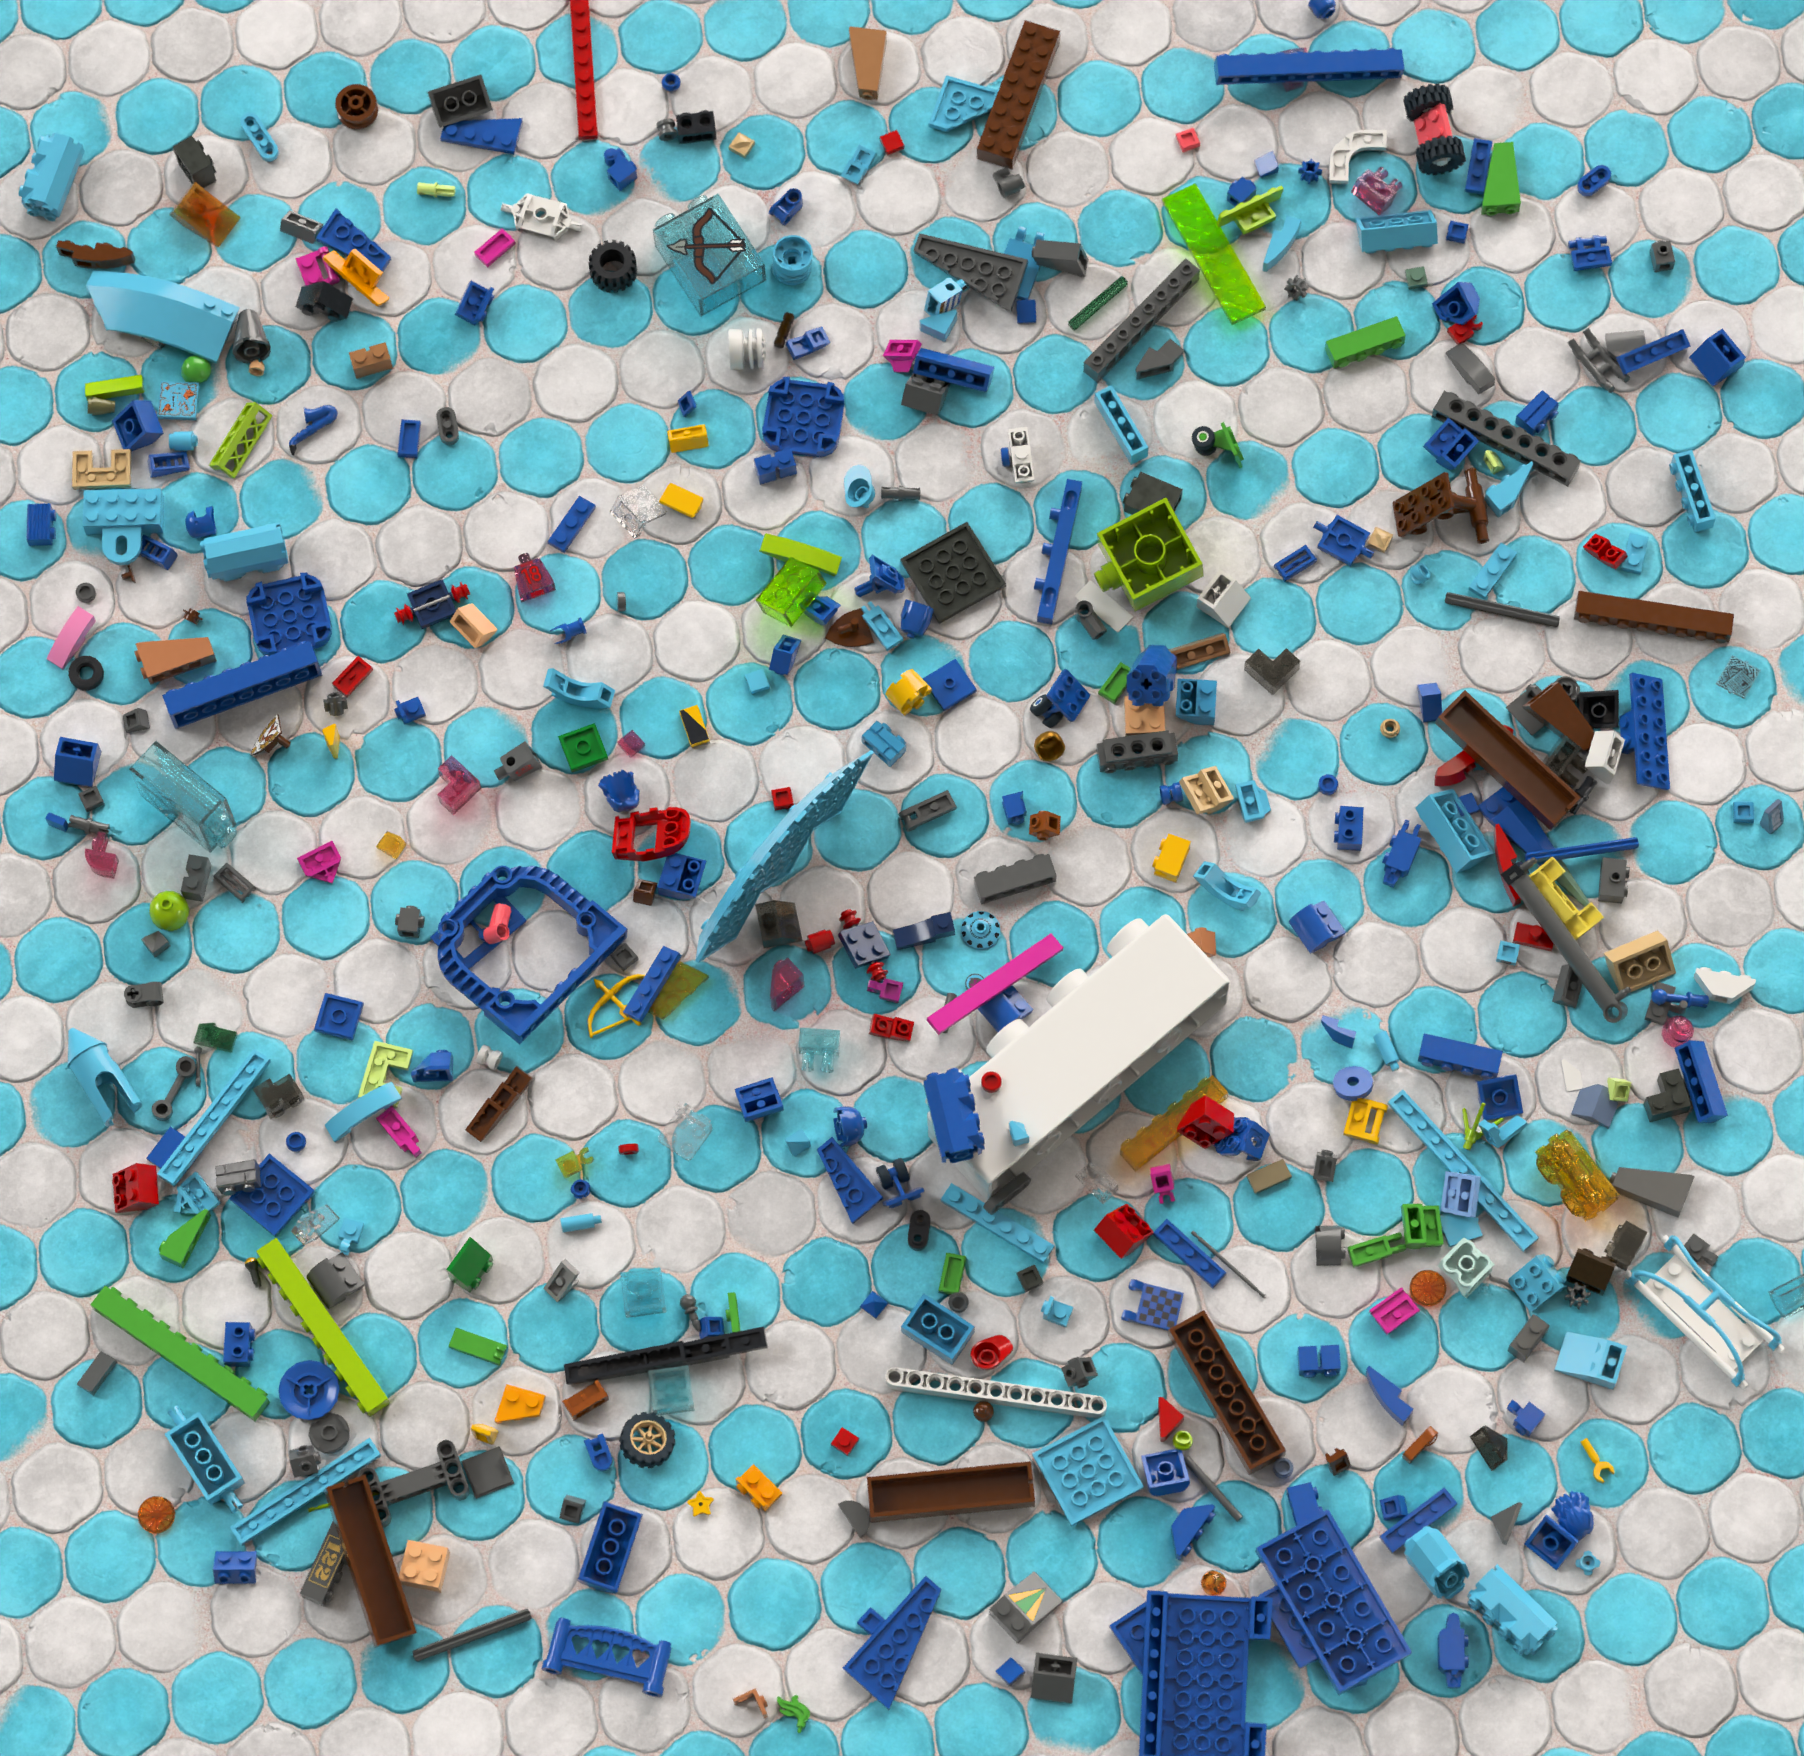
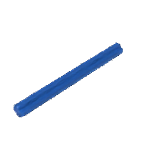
M1636 837L1530 852L1526 853L1525 862L1532 857L1537 859L1536 863H1542L1551 857H1554L1556 860L1637 849L1639 842Z

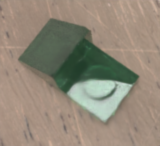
M203 1023L198 1025L193 1043L232 1053L238 1034L235 1031L219 1028L216 1023Z

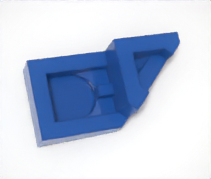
M1322 1015L1321 1023L1332 1040L1352 1048L1356 1031L1338 1027V1019Z

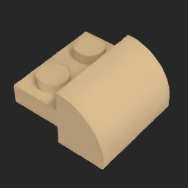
M1216 766L1202 769L1197 774L1183 777L1179 781L1197 815L1206 812L1209 815L1217 812L1234 799Z

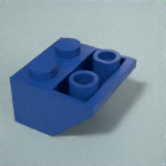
M1722 328L1707 338L1689 359L1713 387L1742 368L1746 356Z
M60 737L55 754L54 781L93 787L102 753L99 744Z
M678 853L667 856L657 887L658 894L677 900L696 898L707 861Z

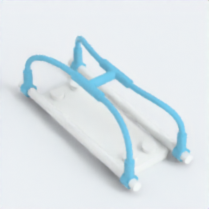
M1664 1235L1660 1241L1664 1243L1663 1246L1668 1251H1672L1675 1255L1656 1274L1646 1271H1634L1632 1273L1629 1270L1625 1273L1624 1277L1632 1287L1635 1286L1732 1379L1731 1382L1736 1387L1739 1386L1744 1390L1748 1383L1744 1381L1745 1374L1742 1362L1764 1340L1768 1343L1767 1346L1780 1354L1785 1349L1781 1345L1780 1335L1774 1329L1745 1311L1701 1269L1677 1236L1672 1235L1668 1237ZM1692 1272H1694L1709 1288H1711V1290H1712L1713 1292L1711 1293V1292L1692 1274ZM1640 1276H1645L1650 1279L1645 1284H1643L1640 1281ZM1720 1297L1729 1307H1731L1746 1322V1324H1744L1736 1315H1734L1718 1298ZM1737 1367H1738V1370H1739L1738 1373H1736V1372L1734 1371Z

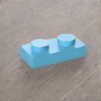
M1634 533L1629 534L1626 547L1628 557L1623 561L1621 571L1640 575L1649 537Z

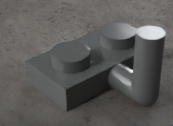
M1657 981L1654 990L1663 989L1667 994H1674L1676 987ZM1651 999L1644 1020L1664 1026L1668 1011L1684 1014L1688 1003L1683 1000L1679 1005L1671 1002L1657 1005Z

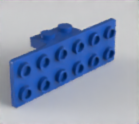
M1631 673L1629 674L1632 710L1619 716L1620 734L1625 739L1622 753L1630 754L1635 752L1636 781L1638 785L1668 790L1670 789L1663 681L1661 678Z

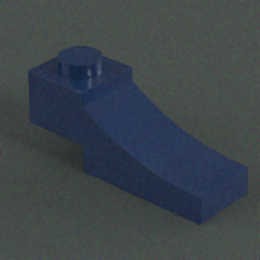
M951 912L931 916V918L912 925L893 929V935L897 950L933 943L936 942V939L954 936L955 928Z

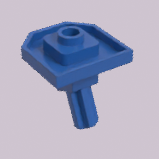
M872 554L869 558L870 580L854 588L856 595L862 597L870 592L875 591L878 594L886 589L894 594L902 593L905 590L904 578L896 568Z

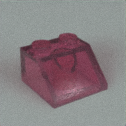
M788 957L785 960H779L773 966L774 969H772L770 999L773 1011L777 1010L805 987L803 973Z

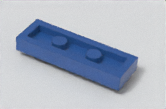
M1474 138L1465 192L1484 194L1493 141Z
M578 496L549 538L548 544L565 553L595 510L596 505Z

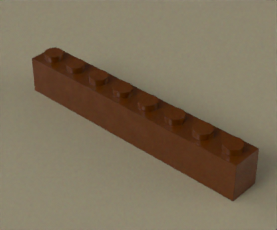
M1578 591L1574 619L1581 623L1595 622L1601 626L1615 625L1621 629L1635 628L1641 632L1655 631L1661 635L1668 633L1675 634L1681 638L1688 636L1695 637V639L1701 641L1708 639L1714 640L1716 643H1729L1732 635L1734 614Z

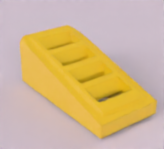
M473 1424L471 1426L475 1439L490 1445L494 1444L498 1435L497 1429L485 1424Z

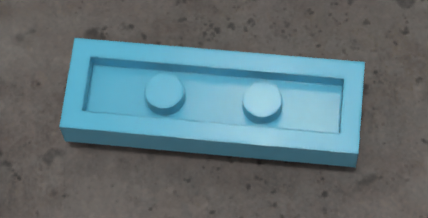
M1500 543L1470 584L1468 590L1485 600L1517 556V552Z

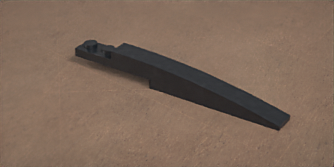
M759 1327L689 1342L678 1341L564 1364L566 1384L570 1385L726 1359L730 1358V1355L766 1349L768 1344L765 1328Z

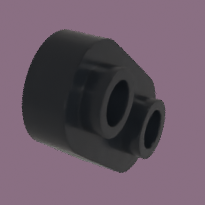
M924 1210L915 1211L910 1218L908 1245L915 1251L923 1250L928 1244L931 1219L930 1215ZM923 1217L924 1221L918 1222L917 1218ZM916 1236L921 1237V1241L916 1242L914 1238Z

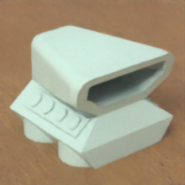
M1464 1237L1440 1261L1438 1267L1454 1281L1461 1294L1467 1298L1488 1277L1495 1264L1490 1261L1487 1255L1481 1253L1473 1242Z

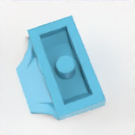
M1255 780L1235 784L1239 807L1245 823L1262 819L1266 813L1271 811L1266 791L1259 788Z

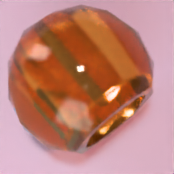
M1218 1570L1207 1571L1201 1579V1588L1210 1596L1220 1595L1227 1586L1224 1574Z

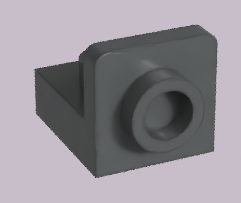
M1322 1150L1317 1152L1313 1179L1333 1182L1337 1155L1333 1154V1151Z

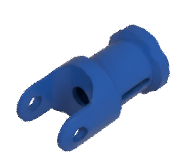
M581 617L573 623H564L550 630L551 632L561 628L565 633V639L554 644L569 641L573 636L581 633L587 634Z

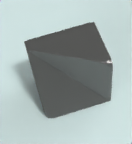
M159 931L141 939L154 958L170 947L168 940Z

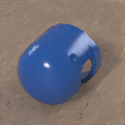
M213 506L206 507V515L197 518L194 511L188 513L185 525L191 537L202 538L217 534Z

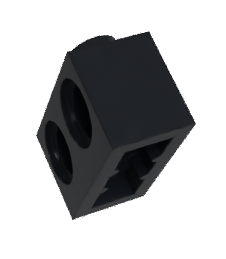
M702 110L699 113L690 114L685 112L676 115L679 144L717 140L713 111ZM704 123L709 124L708 126H702ZM686 125L691 126L690 128H687V129H686V128H683V127L686 126Z

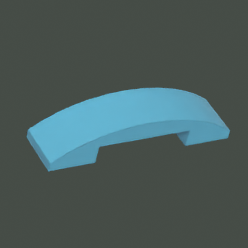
M389 1082L349 1104L325 1124V1127L333 1141L336 1142L352 1132L351 1129L381 1109L384 1108L386 1110L402 1098L393 1082Z

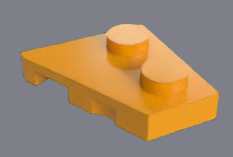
M506 1384L495 1423L499 1424L509 1420L516 1421L526 1417L540 1416L546 1396Z

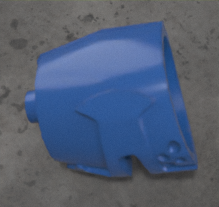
M906 599L901 612V631L905 632L907 637L912 639L915 636H923L930 625L934 609Z

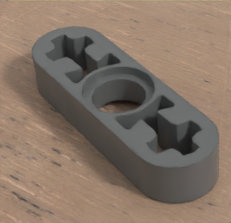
M1025 1172L1020 1173L990 1197L983 1208L990 1215H993L1030 1184L1031 1178Z

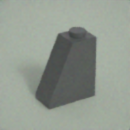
M1037 240L1036 245L1032 248V258H1034L1037 265L1085 277L1089 259L1081 243Z

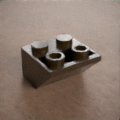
M1578 1248L1566 1276L1567 1281L1573 1284L1577 1283L1581 1287L1586 1285L1585 1289L1603 1296L1616 1264L1612 1263L1613 1261L1608 1257H1598L1593 1255L1594 1253L1589 1249Z

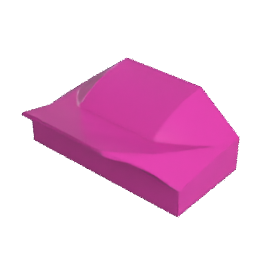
M889 340L883 357L891 363L894 372H909L922 343L918 340Z

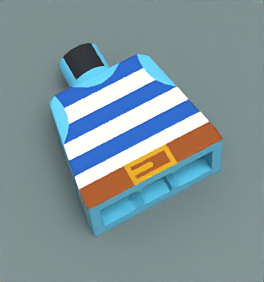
M947 278L931 288L927 294L924 310L930 316L953 310L960 303L962 292L967 289L966 283L961 279L955 283L951 278Z

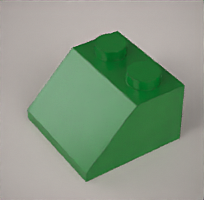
M469 1237L446 1270L452 1282L470 1293L472 1289H477L480 1285L482 1275L488 1273L492 1268L493 1258L489 1252Z

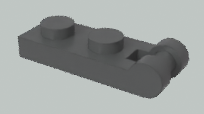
M946 790L901 811L898 815L901 820H904L906 831L910 832L918 826L956 810L957 806L949 791ZM916 814L917 818L912 820L910 816Z

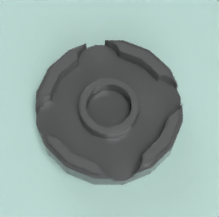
M327 1413L321 1418L314 1419L310 1425V1441L318 1451L333 1454L340 1451L346 1446L350 1438V1429L347 1421L341 1415L335 1413Z

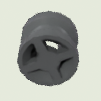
M662 119L657 122L656 126L660 131V140L669 141L677 137V130L674 129L675 121L673 119Z

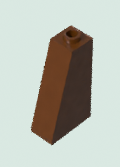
M1559 682L1551 683L1522 706L1524 710L1575 750L1586 752L1590 750L1595 732Z

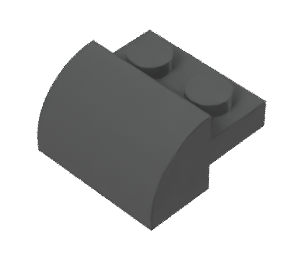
M343 1252L329 1260L326 1258L319 1262L309 1271L306 1277L328 1309L345 1301L347 1296L362 1289L365 1285Z

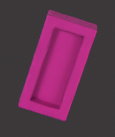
M502 228L480 246L474 254L488 268L516 243Z

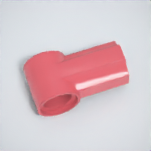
M495 904L490 925L483 931V937L488 944H495L508 939L510 934L508 922L511 915V907L508 905Z

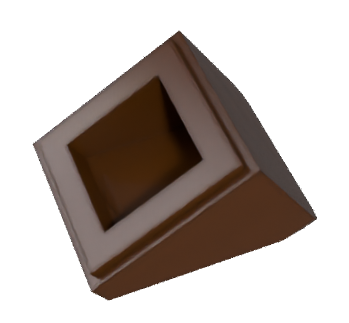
M638 879L633 893V902L651 906L658 883Z

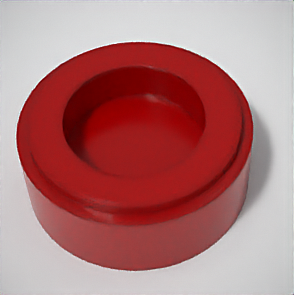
M989 1071L982 1076L981 1085L986 1092L994 1093L1000 1089L1002 1080L998 1073Z
M634 1143L618 1146L620 1155H632L639 1152L638 1144Z

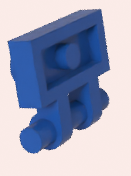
M1594 235L1592 238L1582 239V237L1568 241L1569 249H1577L1570 253L1573 270L1579 271L1611 266L1612 259L1609 246L1601 247V244L1607 243V237ZM1591 245H1593V247H1594V248L1584 249V246H1591Z

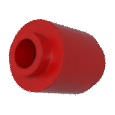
M825 929L807 935V940L804 941L808 952L812 951L813 954L827 950L832 945H835L831 930L826 931Z

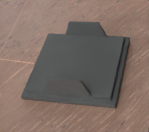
M500 1446L462 1461L476 1499L514 1484Z

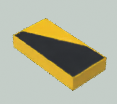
M698 705L679 710L691 748L710 742Z

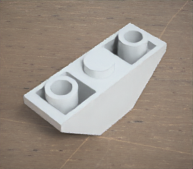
M1027 427L1008 429L1015 484L1033 482L1035 479Z
M1707 967L1696 968L1694 973L1695 981L1703 992L1708 995L1709 1000L1731 1004L1753 990L1756 979H1751L1748 975L1735 976L1727 971L1715 972Z

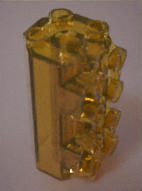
M1568 1129L1559 1135L1558 1133L1554 1134L1548 1139L1549 1143L1546 1146L1543 1145L1535 1151L1537 1154L1536 1165L1547 1182L1554 1185L1557 1184L1562 1190V1202L1572 1215L1582 1216L1586 1222L1598 1216V1212L1605 1211L1618 1200L1619 1193L1574 1134L1568 1131Z

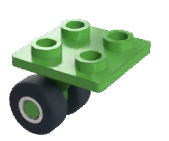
M1223 422L1220 423L1222 429L1213 432L1212 429L1206 426L1198 427L1193 431L1192 442L1200 455L1209 456L1217 448L1232 451L1239 468L1243 467L1241 461L1244 458L1230 426L1226 428Z

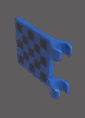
M1131 1279L1128 1286L1129 1289L1142 1291L1137 1313L1124 1310L1121 1319L1167 1331L1177 1324L1184 1293Z

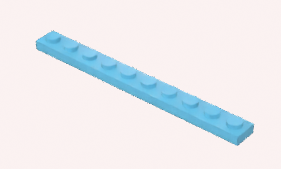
M1401 1090L1388 1101L1387 1104L1448 1171L1481 1176L1478 1204L1522 1252L1538 1240L1539 1237L1404 1090Z

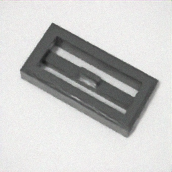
M227 862L213 876L216 881L242 903L246 897L251 895L252 891L256 890L252 883ZM228 869L249 888L247 890L243 888L225 870ZM220 875H223L228 881H230L235 887H237L243 894H242V895L239 894L234 888H232L227 882H225V881L220 877Z

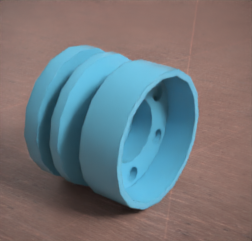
M796 235L784 236L777 241L773 250L772 271L778 281L785 285H797L807 280L811 273L813 255L809 242Z

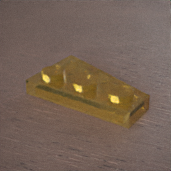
M678 961L648 1013L664 1020L689 994L691 995L701 983L705 982L709 975Z

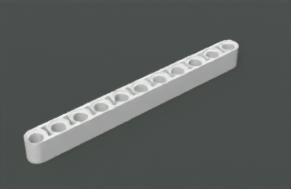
M897 1367L890 1368L885 1375L887 1386L897 1391L975 1402L986 1401L990 1404L1089 1418H1101L1107 1410L1106 1400L1096 1395ZM892 1375H898L900 1380L893 1383L889 1378ZM912 1378H918L921 1382L914 1386L909 1381ZM936 1380L941 1385L938 1388H932L930 1383ZM957 1383L961 1386V1389L952 1391L950 1386ZM978 1386L981 1388V1392L973 1394L970 1389ZM993 1389H999L1001 1395L994 1397L990 1392ZM1019 1392L1022 1397L1015 1400L1011 1398V1394ZM1033 1395H1040L1042 1400L1035 1403L1031 1400V1397ZM1058 1397L1062 1400V1403L1056 1406L1052 1404L1051 1400ZM1075 1400L1081 1401L1083 1406L1074 1408L1072 1402ZM1099 1403L1103 1406V1409L1095 1411L1092 1405Z

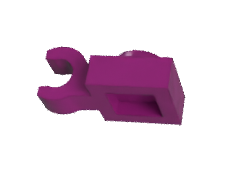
M884 978L883 983L869 980L867 991L880 993L879 999L899 1003L903 982Z

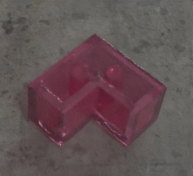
M452 755L438 768L440 777L448 784L437 794L439 802L454 815L481 789L480 782Z

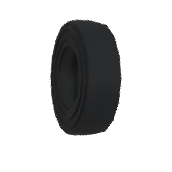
M81 656L71 663L68 676L76 688L89 691L101 684L104 670L96 658ZM83 667L93 669V676L90 679L84 680L79 677V671Z

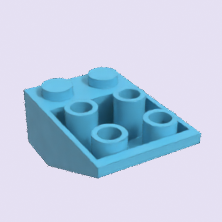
M1566 1332L1554 1371L1613 1390L1627 1346L1607 1339Z

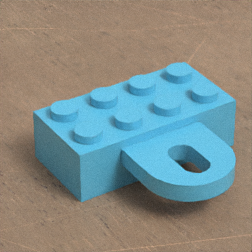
M161 488L84 490V531L86 535H102V550L105 557L111 563L127 565L134 562L142 550V534L163 533L164 495ZM120 539L127 540V552L124 555L117 554V542Z

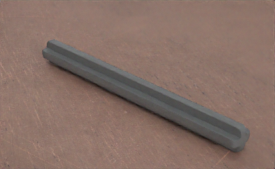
M1447 592L1445 596V603L1553 627H1558L1560 617L1557 615Z
M524 1609L412 1651L415 1661H420L531 1620L530 1611Z

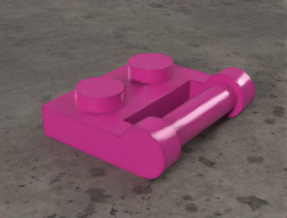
M321 247L315 252L295 258L305 286L322 281L330 285L340 282L339 275L325 261L323 263L328 273V278H323L317 260L323 259L324 255L330 253L328 247Z

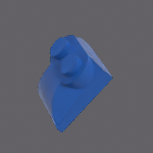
M1172 1449L1141 1455L1150 1494L1163 1496L1182 1492L1190 1486V1479L1182 1450Z

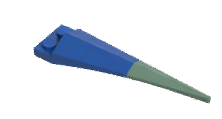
M1504 787L1478 805L1479 811L1494 827L1499 823L1506 837L1523 852L1530 853L1555 849L1534 815ZM1556 860L1566 871L1556 881L1582 906H1587L1589 901L1564 862ZM1545 862L1537 863V864H1538L1539 866H1541V865H1543Z

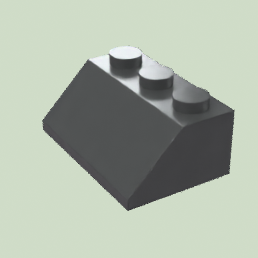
M481 74L427 91L439 128L493 111Z

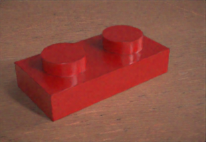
M357 656L332 682V686L348 697L373 671V667Z

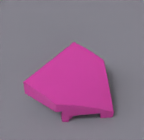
M330 841L298 857L297 860L307 877L333 884L341 856L333 841Z

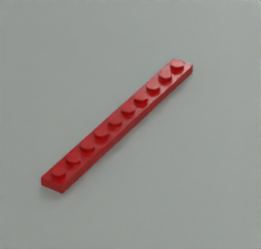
M570 0L579 140L598 139L589 0Z

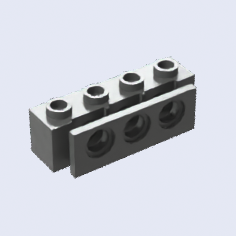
M1169 730L1104 739L1103 743H1097L1096 746L1100 772L1113 773L1119 769L1129 771L1140 766L1150 768L1155 766V764L1161 763L1170 765L1178 761L1175 733H1169Z

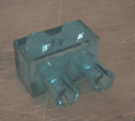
M800 1028L798 1048L799 1054H802L801 1070L806 1071L808 1063V1071H813L814 1055H822L821 1071L826 1073L828 1065V1073L834 1072V1056H839L840 1030Z

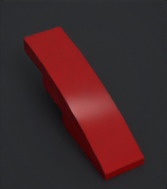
M1498 823L1494 828V846L1498 870L1502 874L1516 863L1517 855ZM1501 876L1504 888L1513 907L1521 904L1522 899L1511 885L1508 886Z

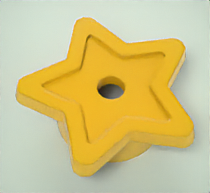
M698 1491L696 1498L687 1501L693 1507V1516L696 1517L703 1513L710 1515L709 1506L714 1498L704 1497L702 1492Z

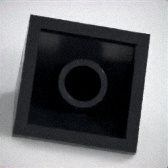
M1619 690L1579 692L1576 706L1592 729L1615 728L1619 726Z

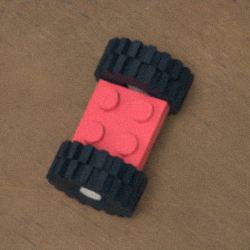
M1428 84L1426 87L1423 85L1419 89H1413V92L1409 91L1404 96L1403 102L1407 119L1411 122L1414 121L1420 147L1416 148L1415 153L1419 170L1423 174L1426 173V175L1431 173L1437 175L1438 173L1445 174L1444 172H1452V169H1458L1459 166L1464 164L1463 162L1466 161L1461 139L1452 137L1447 115L1453 110L1449 88L1443 84L1441 86L1440 84H1435L1434 86Z

